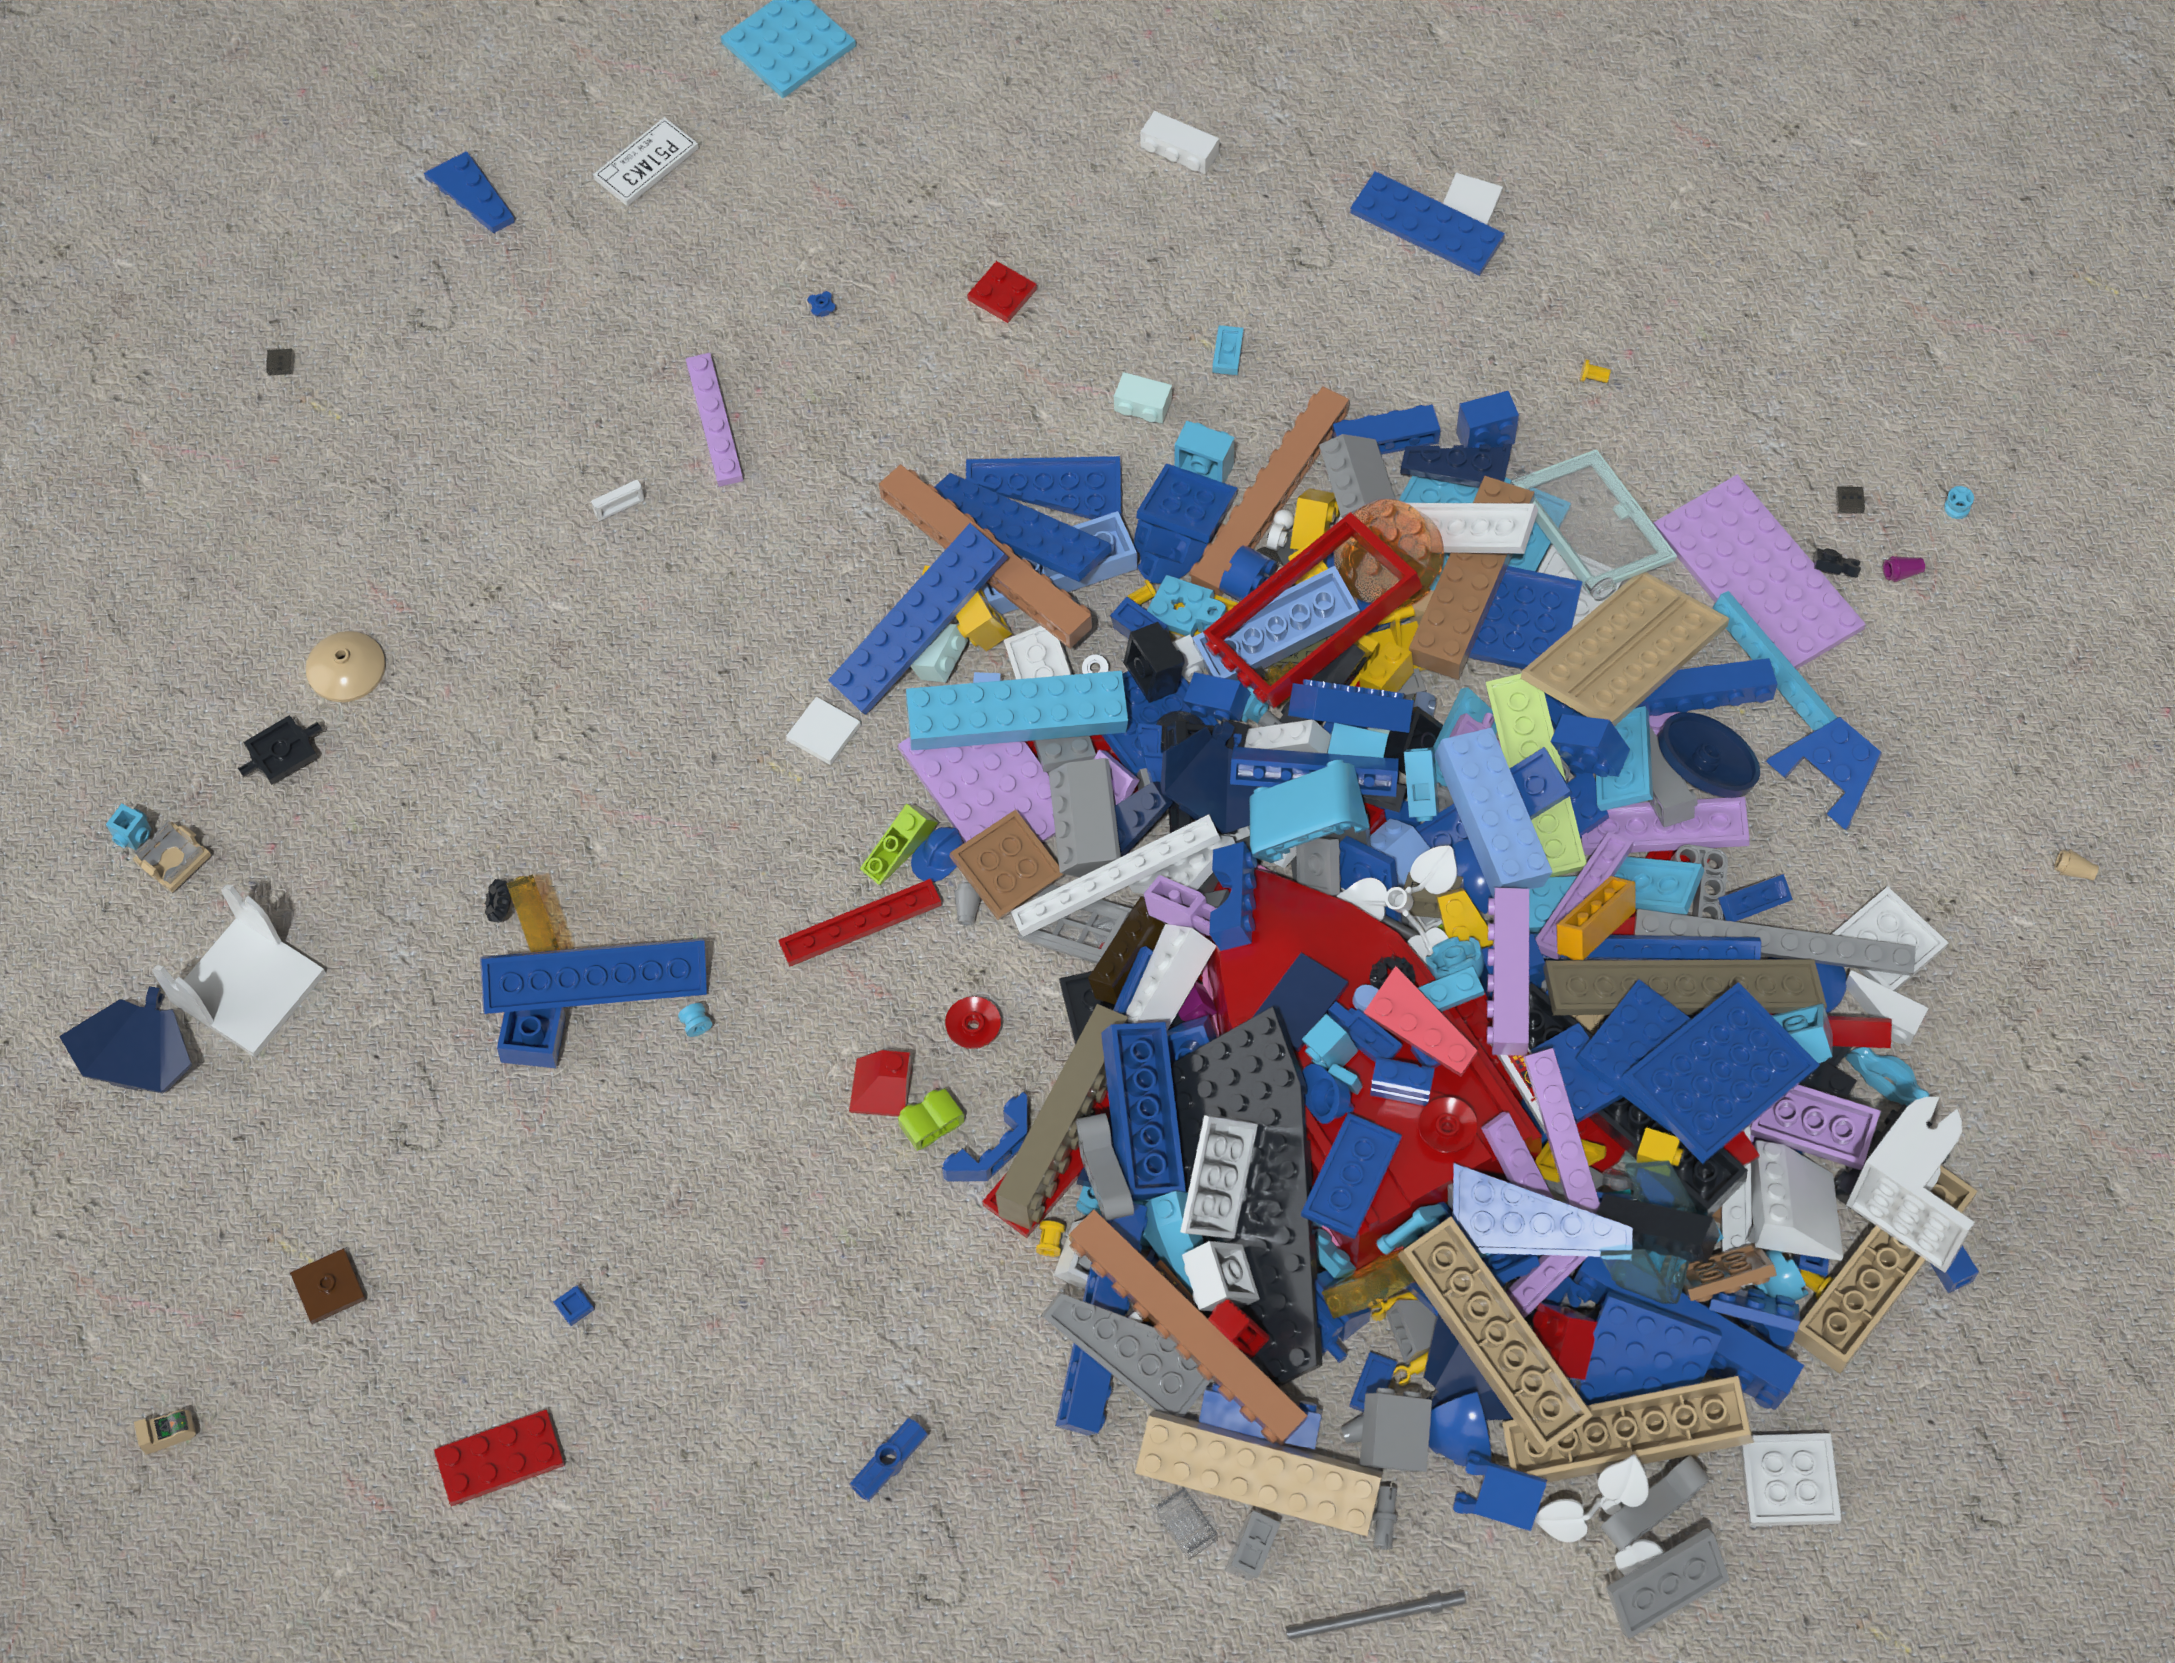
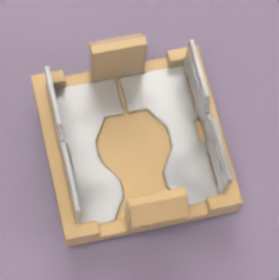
M168 820L154 834L155 837L148 839L135 852L136 856L133 860L151 877L173 893L211 854L206 848L197 843L194 838L196 834L185 825L178 827L174 822L170 823Z

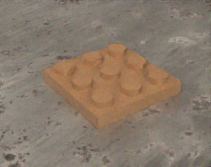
M1016 809L953 850L949 855L997 920H1000L1064 876V874L1060 873L1059 865Z
M1754 1243L1712 1255L1708 1263L1699 1261L1688 1262L1674 1272L1676 1280L1691 1301L1696 1300V1302L1710 1300L1713 1298V1294L1723 1291L1724 1293L1737 1292L1741 1289V1286L1746 1284H1763L1768 1282L1770 1277L1777 1275L1772 1261L1761 1248H1756Z

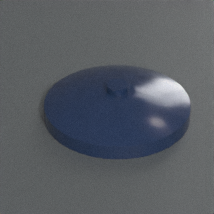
M1683 712L1668 718L1661 728L1658 742L1664 758L1677 774L1698 789L1719 797L1738 798L1747 795L1758 782L1760 765L1755 753L1741 736L1725 724L1702 714Z

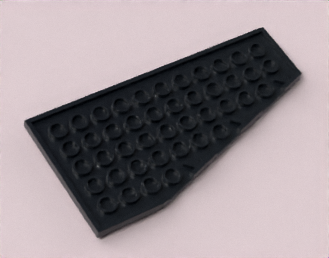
M1271 1007L1171 1064L1185 1190L1187 1193L1190 1188L1204 1115L1224 1116L1258 1124L1235 1238L1202 1235L1204 1244L1212 1241L1243 1245L1259 1300L1241 1308V1310L1269 1335V1340L1254 1357L1249 1358L1247 1355L1245 1356L1279 1388L1323 1366L1321 1329L1317 1328L1315 1280H1318L1315 1234H1312L1311 1220L1301 1217V1211L1310 1194L1309 1187H1312L1310 1141H1307L1304 1103L1307 1086L1280 1010L1277 1007Z

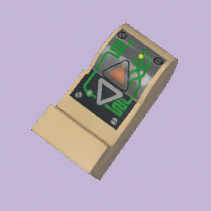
M178 1410L167 1416L157 1417L148 1421L144 1418L134 1422L138 1445L145 1455L190 1440L196 1435L191 1411Z

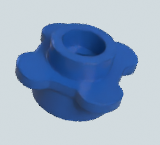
M824 291L822 294L810 295L808 303L812 306L811 313L815 316L824 317L833 312L835 304L831 301L832 294Z

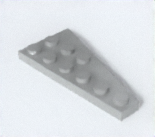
M1060 1292L1041 1314L1045 1320L1156 1411L1183 1418L1212 1380V1378L1209 1381L1204 1379L1196 1370L1198 1365L1191 1358L1185 1360L1175 1350L1177 1346L1175 1342L1169 1337L1165 1340L1149 1325Z

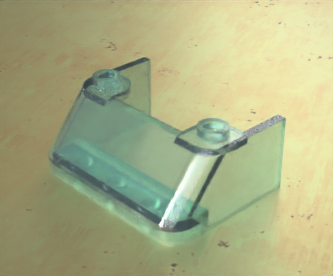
M1669 1161L1625 1164V1170L1635 1185L1634 1194L1630 1200L1698 1214L1694 1203ZM1632 1248V1250L1601 1251L1600 1258L1610 1272L1612 1280L1619 1287L1662 1304H1676L1679 1302L1689 1261L1672 1255L1663 1256L1645 1249Z

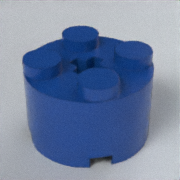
M1243 545L1229 561L1232 565L1229 572L1224 571L1219 589L1240 602L1270 577L1276 568L1277 562Z

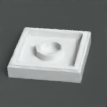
M1456 173L1443 204L1489 225L1502 194L1503 186Z
M815 697L786 735V739L788 742L831 765L861 724L854 717Z

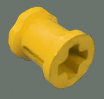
M1055 1221L1040 1222L1039 1228L1042 1231L1040 1243L1036 1246V1252L1043 1256H1060L1061 1248H1059L1061 1234L1065 1231V1226Z

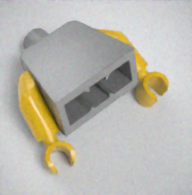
M1411 1292L1388 1298L1385 1303L1379 1299H1374L1370 1303L1371 1310L1381 1308L1380 1312L1371 1315L1374 1321H1381L1387 1315L1404 1363H1410L1409 1367L1398 1366L1393 1372L1394 1376L1399 1372L1407 1374V1378L1398 1383L1399 1386L1408 1385L1411 1381V1375L1414 1373L1419 1375L1424 1372L1437 1318Z

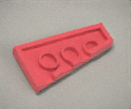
M1396 966L1364 1011V1014L1375 1023L1461 1077L1477 1055L1476 1048Z

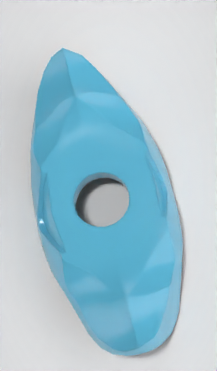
M1858 1047L1850 1051L1845 1057L1855 1070L1864 1077L1869 1086L1873 1087L1890 1101L1909 1106L1915 1100L1930 1097L1928 1091L1918 1086L1910 1066L1897 1057L1880 1056L1867 1047ZM1884 1077L1891 1079L1894 1082V1085Z

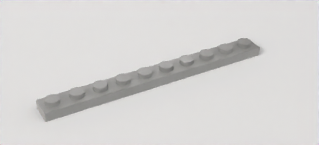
M1637 909L1635 915L1634 935L1760 937L1761 956L1790 960L1814 959L1815 963L1909 976L1914 974L1916 946Z

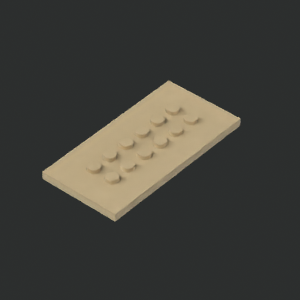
M1645 572L1632 577L1524 668L1521 679L1587 717L1608 719L1616 726L1728 626L1730 618Z

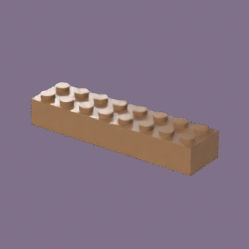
M1484 476L1473 503L1533 504L1534 491ZM1450 553L1409 647V651L1412 652L1413 665L1457 680L1460 679L1514 553Z

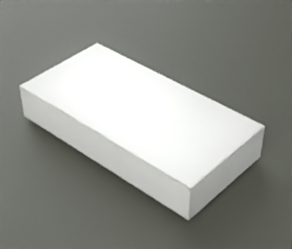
M637 479L591 500L594 515L598 521H601L645 499L642 486Z

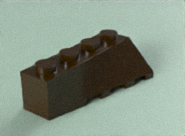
M1140 896L1088 977L1095 999L1116 1005L1140 948L1148 947L1154 951L1165 924H1168L1148 914L1143 896Z

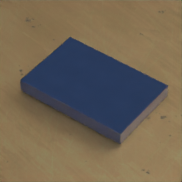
M1300 953L1253 1017L1271 1007L1279 1008L1293 1049L1300 1052L1305 1045L1302 1040L1303 1037L1328 1014V1009L1337 1002L1349 986L1348 981L1303 953Z

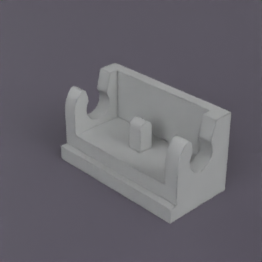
M1253 1510L1244 1521L1224 1571L1230 1574L1240 1573L1244 1575V1580L1248 1581L1253 1578L1257 1579L1281 1523Z

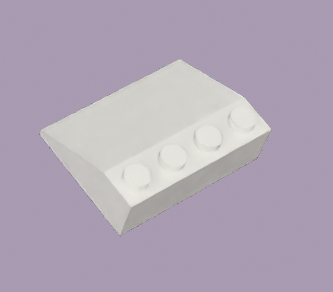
M1204 1115L1181 1233L1235 1238L1258 1124L1230 1117Z
M1756 1140L1754 1147L1760 1157L1751 1162V1207L1755 1228V1247L1842 1261L1843 1250L1833 1173L1786 1145Z

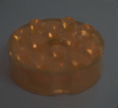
M1382 499L1370 502L1359 508L1353 515L1411 566L1419 576L1422 588L1397 609L1418 602L1431 590L1429 587L1436 576L1440 575L1443 566L1444 545L1436 524L1418 509L1399 500ZM1350 537L1334 550V566L1350 594L1369 605L1400 581L1353 537Z

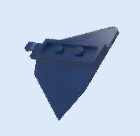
M1227 721L1223 722V726L1216 724L1212 735L1208 728L1205 727L1164 751L1161 773L1162 794L1179 804V809L1196 820L1209 815L1215 828L1223 834L1250 826L1249 798L1254 794L1253 791L1258 788L1257 786L1230 784L1233 750L1227 748L1225 743L1231 737L1235 727Z
M149 986L145 1007L119 999L59 1036L83 1077L109 1082L112 1086L136 1091L142 1089L162 1094L168 1091L192 1067L174 1011H159L165 997L161 993L160 988Z
M1438 1313L1423 1377L1437 1389L1426 1398L1432 1400L1431 1410L1441 1406L1445 1401L1449 1402L1477 1392L1485 1420H1514Z

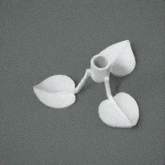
M1451 846L1432 848L1421 854L1413 862L1410 875L1415 882L1420 883L1419 886L1407 887L1406 890L1393 887L1387 891V888L1381 881L1374 878H1365L1338 894L1337 898L1355 905L1380 922L1385 917L1384 907H1389L1398 913H1403L1420 933V935L1411 937L1407 944L1428 968L1426 956L1430 957L1433 954L1432 948L1449 938L1444 931L1437 927L1431 928L1425 933L1424 929L1409 912L1413 906L1411 894L1423 890L1424 887L1428 892L1435 895L1445 893L1451 889L1457 878V865L1454 850Z
M1632 1455L1619 1463L1605 1468L1598 1479L1602 1498L1596 1499L1594 1506L1588 1513L1583 1514L1584 1509L1580 1502L1572 1499H1560L1542 1507L1536 1514V1523L1550 1536L1559 1541L1575 1542L1586 1535L1588 1525L1585 1520H1589L1599 1507H1602L1607 1514L1614 1515L1624 1508L1625 1505L1637 1507L1643 1504L1648 1496L1649 1485L1641 1462L1636 1455ZM1641 1539L1633 1542L1626 1549L1618 1551L1615 1561L1618 1569L1626 1576L1662 1555L1664 1551L1655 1542Z

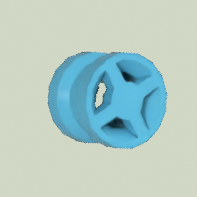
M1956 486L1952 488L1944 505L1946 514L1955 519L1965 518L1970 512L1974 501V494L1967 487Z
M702 1003L686 1006L678 1014L680 1022L686 1025L685 1032L689 1037L699 1036L712 1027L711 1019L704 1014L706 1010Z

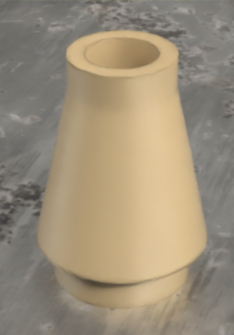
M2062 849L2057 856L2054 869L2059 871L2060 875L2085 878L2093 881L2098 873L2099 866L2071 849L2068 851Z

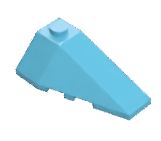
M1174 1191L1153 1198L1144 1205L1147 1207L1146 1216L1148 1219L1145 1235L1159 1260H1162L1193 1296V1289L1189 1277L1185 1273V1263L1182 1255L1203 1245L1204 1242L1202 1235L1180 1232L1188 1193Z

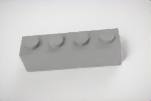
M1650 728L1653 800L1648 801L1663 827L1695 818V806L1698 804L1697 797L1693 790L1689 791L1686 780L1668 764L1660 750L1658 737L1653 729Z

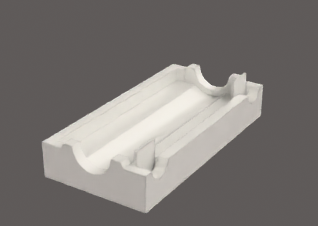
M1042 626L1004 639L1016 679L1072 675L1061 641Z

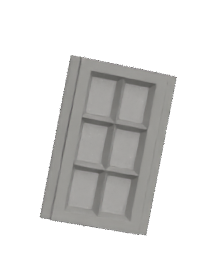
M1050 885L1041 891L1037 898L1059 887ZM1100 899L1024 937L1019 932L1017 937L1019 940L1097 964L1132 909Z

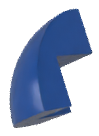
M1138 519L1134 548L1140 554L1141 562L1137 567L1146 580L1148 579L1149 582L1162 583L1166 575L1179 579L1188 573L1193 565L1202 557L1207 543Z
M1465 839L1451 845L1457 865V876L1463 877L1464 890L1474 906L1486 914L1488 912V899L1493 897L1469 839Z
M1477 1392L1454 1399L1431 1410L1428 1447L1436 1454L1440 1453L1446 1458L1453 1460L1454 1464L1466 1467L1468 1456L1472 1453L1491 1462L1489 1436Z

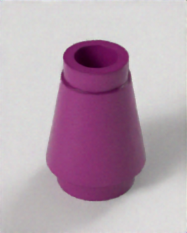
M1891 556L1883 564V572L1886 579L1893 582L1901 581L1925 571V562L1921 557Z

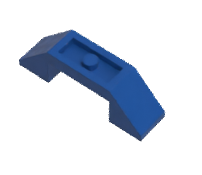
M1024 1092L1017 1098L1015 1096L1012 1097L1004 1106V1122L1013 1131H1007L993 1150L988 1149L979 1159V1163L963 1149L957 1154L952 1153L949 1155L942 1167L943 1178L947 1182L988 1181L1018 1153L1028 1134V1100Z

